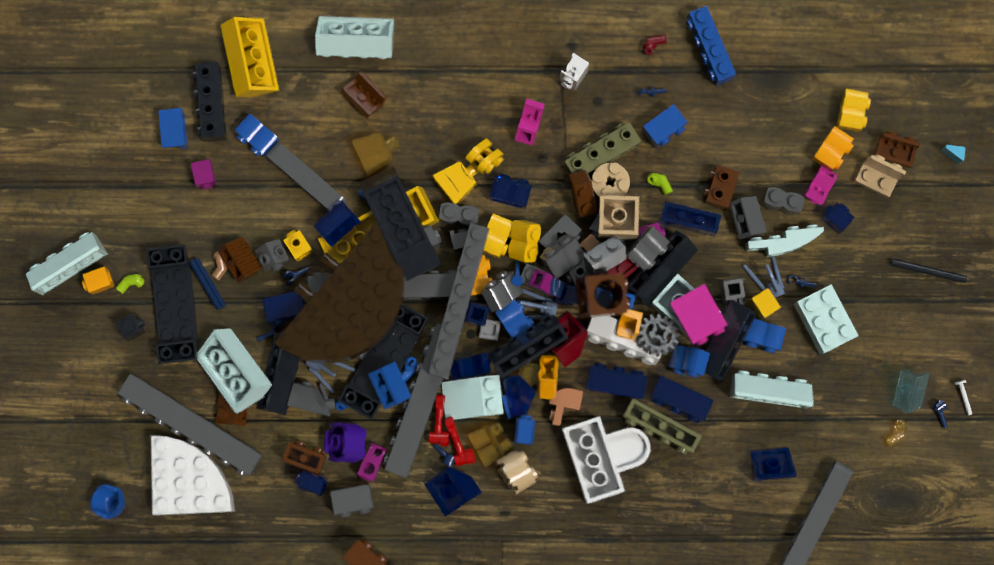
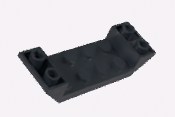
M394 166L360 182L363 194L398 266H402L406 281L441 265L440 259L419 220Z
M186 245L147 249L148 268L152 271L159 344L156 345L158 364L198 360L199 340L192 272Z
M402 304L392 329L379 344L366 353L338 402L372 420L382 406V403L368 374L393 362H396L401 372L405 365V360L410 356L429 318Z

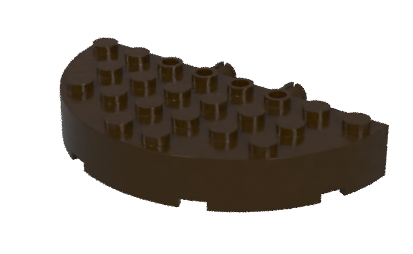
M376 223L343 262H337L328 253L323 255L324 258L322 257L319 262L332 271V275L317 292L314 293L302 282L298 285L299 288L296 287L294 292L307 301V305L274 342L278 348L295 358L312 363H339L354 359L368 352L389 333L398 318L402 306L404 275L402 266H398L380 227Z

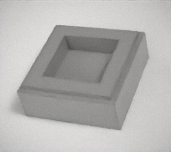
M482 319L479 338L498 341L501 322Z

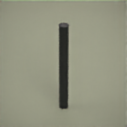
M891 259L890 266L961 283H966L967 276Z

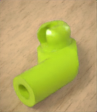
M651 173L647 177V182L661 187L664 195L673 192L666 176Z
M139 274L127 275L118 284L116 289L124 294L129 286L136 285L141 287L145 280Z

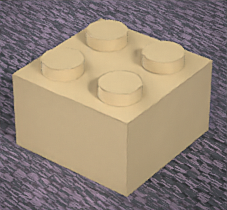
M600 195L598 238H613V235H615L618 239H637L639 197Z

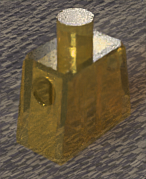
M381 132L352 140V144L367 176H370L392 161L393 156L390 151L400 146L396 136L385 140Z

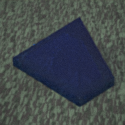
M520 375L504 378L503 383L511 417L528 413L536 391Z

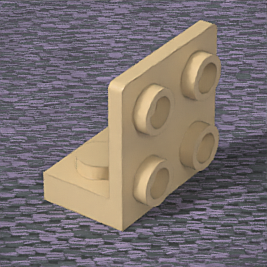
M875 154L869 156L862 163L854 182L889 198L897 181L905 175L906 171L899 164H890L885 161L884 157Z

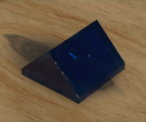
M789 447L750 451L753 481L797 477Z

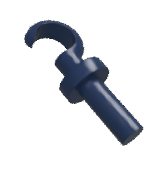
M651 87V90L641 89L637 94L641 96L642 93H646L654 97L655 94L667 93L666 88L654 89V87Z
M790 275L787 278L788 284H790L789 279L793 277L797 280L796 284H800L802 288L803 286L813 288L817 286V283L805 281V278L799 280L796 275Z

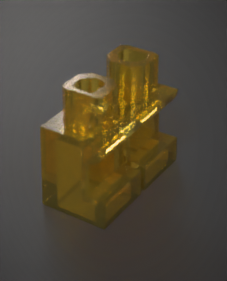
M500 423L491 426L486 425L467 435L475 450L492 443L477 452L485 468L504 457L505 453L513 448L508 438L500 443L495 438V436L504 432Z

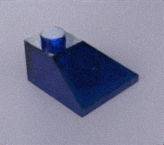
M450 467L425 483V486L445 517L482 493L472 476Z

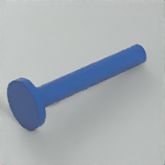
M515 260V276L512 278V284L520 286L523 283V278L520 276V261Z

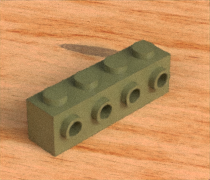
M630 122L626 125L624 123L618 125L611 134L605 133L601 135L596 143L592 144L590 142L584 145L579 153L573 152L566 156L564 166L569 174L586 170L588 175H591L599 166L611 163L640 146L642 141Z
M631 399L622 416L627 424L633 427L635 425L642 427V432L649 436L653 434L659 436L660 442L668 446L670 443L677 446L676 450L684 455L687 452L693 453L702 437L698 433L635 399Z

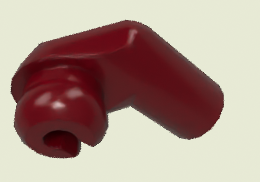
M666 35L649 37L643 45V53L652 55L657 45L667 44Z

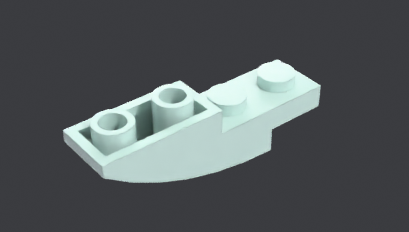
M808 225L806 229H799V226H792L782 233L783 238L780 235L770 236L768 240H762V237L750 238V241L745 244L746 251L765 250L766 257L786 254L814 240L824 231V227L818 228V225Z

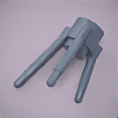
M772 256L771 259L777 280H775L770 266L767 264L765 267L771 283L767 284V289L776 298L785 292L775 256ZM744 264L743 268L747 271L750 277L756 282V284L761 288L762 291L766 290L765 286L760 282V280L747 267V265Z
M523 289L522 293L544 301L541 304L520 301L521 305L540 308V313H543V315H527L526 318L530 316L531 319H543L553 314L556 316L557 302H552L553 299L545 298Z
M306 361L305 365L310 367L309 371L331 393H334L333 388L317 371L324 370L333 377L336 374L328 369L325 364ZM342 362L333 363L353 372L356 371L355 368Z

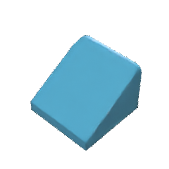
M946 145L941 149V152L955 163L961 164L964 162L965 147Z

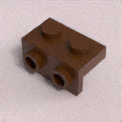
M361 71L353 81L341 90V93L366 118L379 110L387 99L384 92L378 89L371 82V79Z
M890 131L880 135L875 154L884 157L887 162L911 168L920 143L911 137H898V134Z
M219 391L216 423L245 426L248 407L239 413H235Z

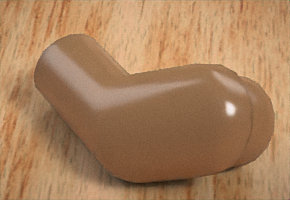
M217 251L213 256L216 260L217 268L212 273V276L220 280L228 270V267Z

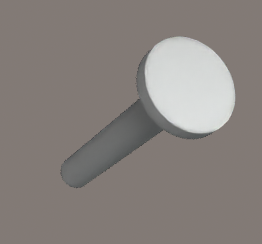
M966 380L955 382V385H959L967 415H972L963 384Z

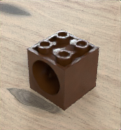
M624 273L586 276L576 280L579 319L617 316L628 313L630 302L628 297H626L628 283L627 279L624 278ZM598 283L606 285L611 290L612 303L608 309L600 307L595 300L594 291Z

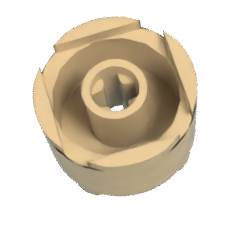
M605 163L599 166L591 179L594 197L598 201L600 200V195L625 196L630 187L629 175L618 163ZM608 180L614 182L613 187L606 185Z
M513 450L495 461V465H500L501 467L498 469V472L507 487L514 488L515 491L512 492L514 495L536 483L535 479L538 478L534 468H529L526 463L528 458L522 450L520 452Z

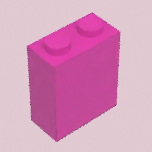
M705 284L669 304L692 345L697 343L699 346L708 341L707 336L711 334L717 336L725 331L724 327L727 326V323Z

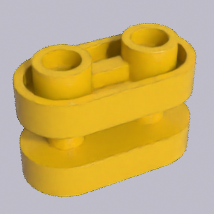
M487 138L476 145L465 158L471 164L477 161L479 165L476 169L481 174L485 172L487 174L490 173L494 167H498L504 160L502 158L504 154L499 149H496L494 152L490 149L493 143Z

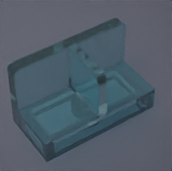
M906 369L901 370L892 406L907 413L920 409L929 373L924 372L917 375Z

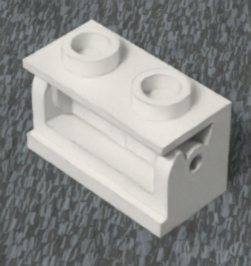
M573 53L566 72L562 70L560 73L559 81L561 85L568 90H576L588 71L589 62Z

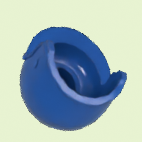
M101 485L92 495L90 509L93 513L106 520L115 518L125 508L124 494L118 487Z

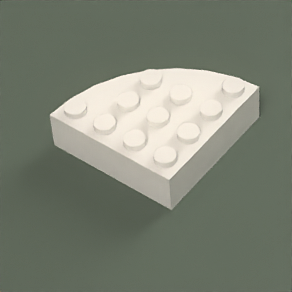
M151 436L153 515L235 511L233 494L222 469L208 454L200 448L179 439Z

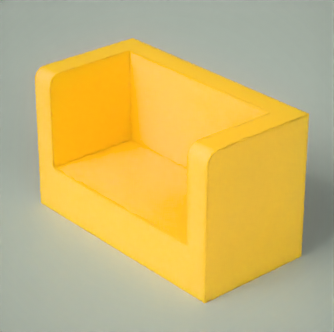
M769 289L764 290L746 302L750 309L758 312L756 315L758 320L764 319L781 308Z

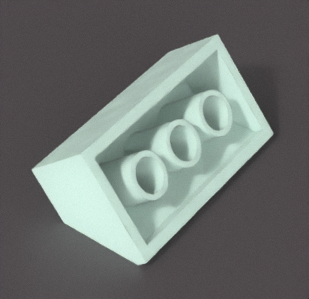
M319 16L315 34L316 55L324 57L341 56L345 58L350 56L361 58L378 57L380 59L392 58L394 19Z
M87 232L81 235L79 241L74 244L69 243L62 248L63 251L58 254L53 253L49 255L44 263L32 266L29 269L30 271L26 273L31 289L44 295L106 256L108 253L98 237L92 232L90 234Z
M231 329L214 330L198 352L199 363L235 413L243 411L262 399L272 386Z
M738 371V374L732 375L730 398L805 409L813 407L812 384H806L807 380L795 379V382L787 381V377L776 376V379L768 378L769 375L757 373V376H750L747 371Z

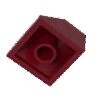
M569 311L558 319L568 339L550 349L564 367H567L580 357L588 334L587 330Z

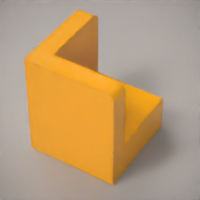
M628 309V313L621 314L616 336L635 341L639 334L643 313Z

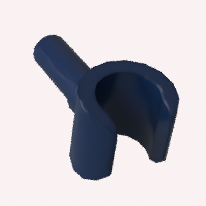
M305 267L297 272L287 271L282 279L288 277L290 280L285 285H291L296 277L309 271V268Z
M275 324L271 331L257 337L258 341L274 336V329L281 325Z
M939 400L933 404V409L940 417L943 428H947L945 416L942 412L947 409V405L944 401Z
M434 444L433 447L445 457L442 463L452 467L455 462L454 457L437 444Z

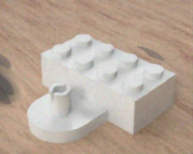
M600 417L562 429L587 504L624 492L619 472L641 465L646 461L650 453V442L642 431L635 428H626L606 435Z

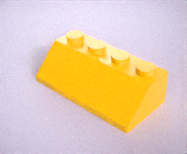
M233 17L221 24L235 96L254 97L279 91L264 19Z

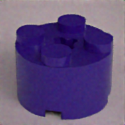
M335 422L330 425L332 428L330 431H326L324 437L325 453L329 454L330 458L328 459L330 461L355 463L365 457L364 447L367 435L365 428L351 423Z

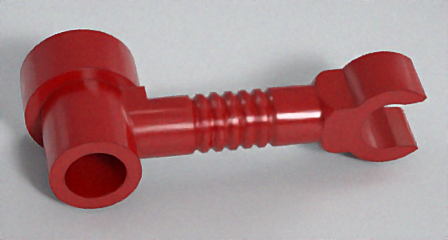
M436 395L434 432L429 434V443L449 447L450 433L449 431H442L445 395Z
M453 417L446 418L445 424L457 455H454L457 467L467 463L469 465L476 463L472 448L463 449Z

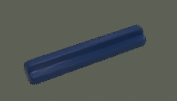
M200 259L192 260L190 265L217 310L224 308L226 304Z

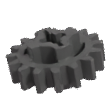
M660 314L656 318L650 315L648 319L645 318L642 324H640V331L637 337L641 338L638 344H644L642 350L649 349V355L655 352L656 357H658L662 352L666 356L668 351L672 352L674 346L678 344L676 339L679 338L680 334L675 333L678 327L672 326L673 320L667 321L668 316L662 319ZM650 327V328H649V331H650V332H649L648 334H646L647 328ZM668 336H670V341L667 344V338Z

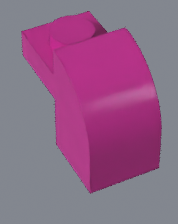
M526 99L515 141L533 146L545 104Z
M821 165L806 189L804 196L812 203L822 205L838 174Z

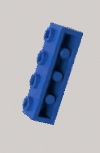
M707 6L689 12L686 23L689 30L693 32L695 45L699 47L702 53L701 59L708 67V75L711 81H714L715 86L733 80L736 72Z

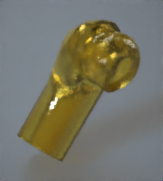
M897 420L894 425L893 434L884 438L889 447L905 438L907 425L904 420Z

